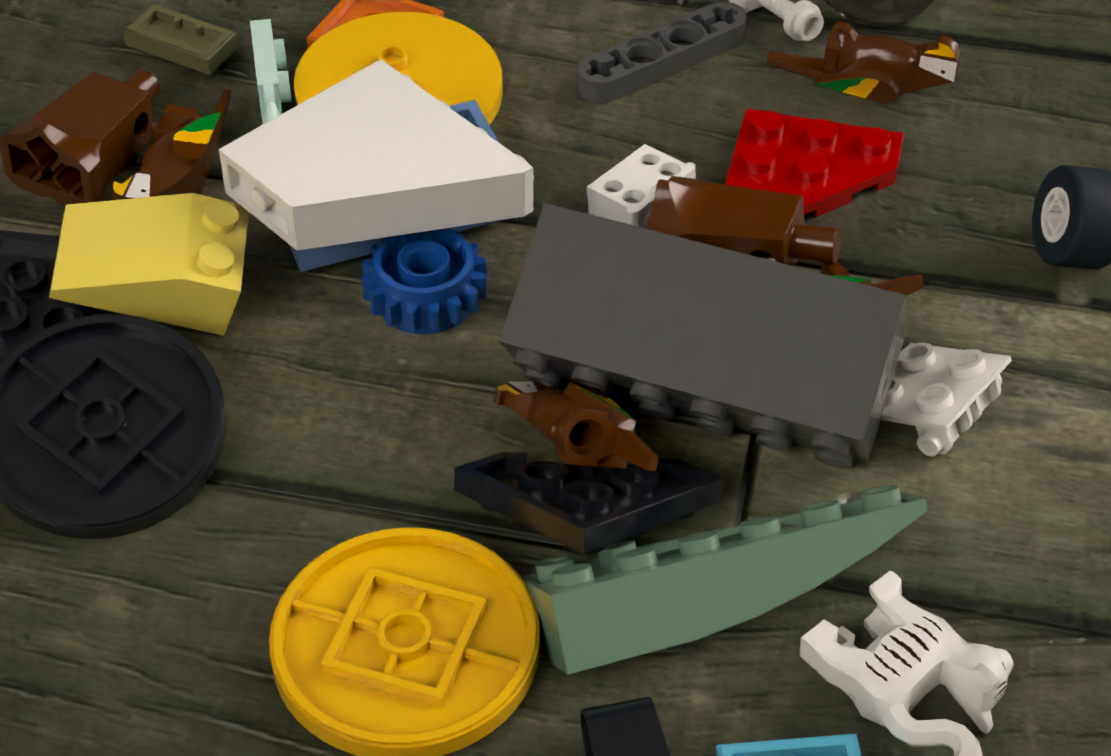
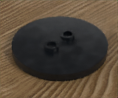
M119 314L84 316L50 326L31 336L13 349L0 362V502L15 516L40 530L78 539H105L123 536L151 527L170 517L192 500L204 487L214 472L224 447L227 431L226 408L222 388L214 368L198 347L185 336L161 323L136 316Z

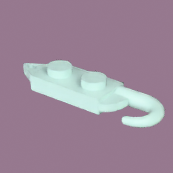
M271 19L250 21L262 125L283 114L281 103L292 102L284 39L273 40Z

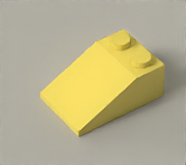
M195 193L67 204L63 214L49 298L224 336L241 293L249 212L238 203Z

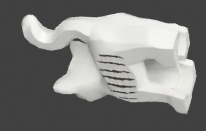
M887 572L869 586V593L877 603V607L864 619V627L871 637L875 638L866 649H860L854 645L855 635L844 626L838 628L825 619L801 637L800 657L827 682L843 690L852 699L862 717L886 727L894 737L911 747L946 746L954 750L953 756H983L980 742L966 726L948 719L916 720L912 718L910 712L927 693L941 684L946 686L980 731L985 734L989 733L993 727L991 709L1005 693L1008 676L1014 666L1013 660L1007 650L983 644L967 643L943 618L910 603L902 596L901 579L894 572Z

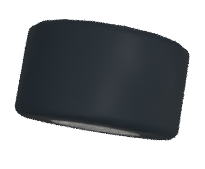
M1060 165L1051 170L1042 181L1034 201L1032 236L1036 250L1044 262L1055 266L1095 270L1111 264V170Z

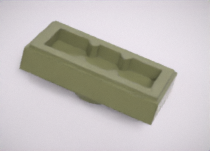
M152 4L123 31L126 46L211 75L239 47L237 32Z

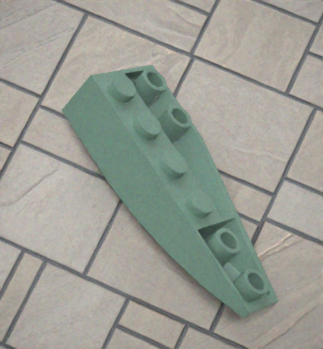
M898 485L878 486L860 492L861 500L842 504L838 500L815 502L801 507V512L780 517H757L743 521L737 526L694 533L680 538L637 547L635 540L617 541L606 545L601 552H598V557L574 562V558L571 555L548 558L535 563L536 573L520 577L527 585L534 600L540 625V640L550 664L565 674L570 675L692 642L756 618L818 587L874 552L928 511L926 498L901 493Z

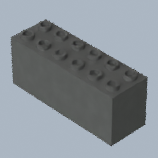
M544 203L499 342L514 358L513 364L526 370L525 378L535 383L559 388L561 380L566 382L574 381L580 385L601 390L615 403L618 396L640 402L639 410L655 417L672 420L675 412L698 418L696 423L698 427L716 434L731 436L734 428L757 434L755 442L767 448L791 452L792 446L797 445L815 450V459L839 468L850 469L853 461L868 465L908 328L906 295Z

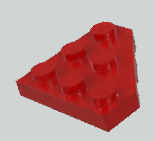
M746 108L725 185L803 196L804 215L811 213L816 218L851 203L852 194L871 186L879 191L895 184L904 133L888 131L878 127L868 128L832 122L826 119H811L779 114L775 111H760Z

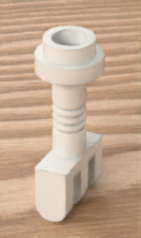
M729 0L731 3L742 7L746 13L763 6L784 20V32L797 41H810L817 37L823 28L824 19L819 7L808 0H802L797 3L790 0Z

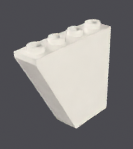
M381 59L219 149L225 193L297 251L524 217L533 212V167L522 156L508 150L491 138L484 129L474 126L453 111L447 103L436 99L415 84L409 76L401 74Z

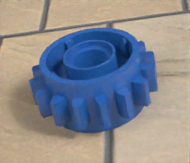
M450 228L385 237L379 245L374 244L371 247L372 259H363L362 262L363 298L370 301V312L373 316L381 314L384 320H386L387 326L395 327L408 333L435 334L459 326L470 313L476 314L479 311V299L487 297L486 258L478 257V245L475 242L469 243L462 236V233Z

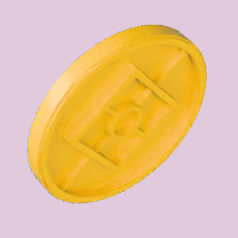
M419 12L379 13L354 19L337 26L317 39L306 50L298 63L294 76V94L297 106L381 59L401 74L409 76L415 84L449 106L476 100L489 125L493 122L499 111L503 95L500 61L492 47L480 35L456 21Z
M393 528L366 533L346 540L323 552L304 567L288 585L275 609L270 627L269 650L275 684L286 707L302 726L323 742L356 756H443L461 750L492 733L518 708L525 698L537 670L540 654V625L537 609L527 585L514 568L491 549L467 537L447 531L429 528Z

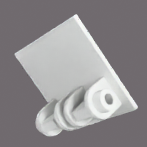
M910 343L900 352L881 420L916 426L919 436L917 446L925 455L933 457L937 454H946L959 437V433L968 431L973 422L979 419L982 411L990 402L995 401L1000 396L1002 384L1000 373L1012 361L1011 356L985 353L977 349L962 350L932 346L929 343Z

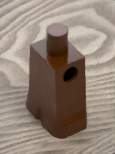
M142 69L137 70L125 82L95 72L90 73L37 114L17 125L0 138V151L5 174L18 187L42 197L50 196L56 202L63 205L98 202L104 195L108 183L153 138L151 136V123H154L151 101L160 93L158 80L153 74Z
M672 176L669 180H658L653 207L646 229L794 267L798 259L836 263L841 248L840 229L804 224L803 196L717 184L679 176Z

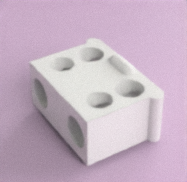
M644 144L587 186L588 212L591 215L646 228L653 207L658 180H669L672 176L696 179L695 164L692 162L685 164Z

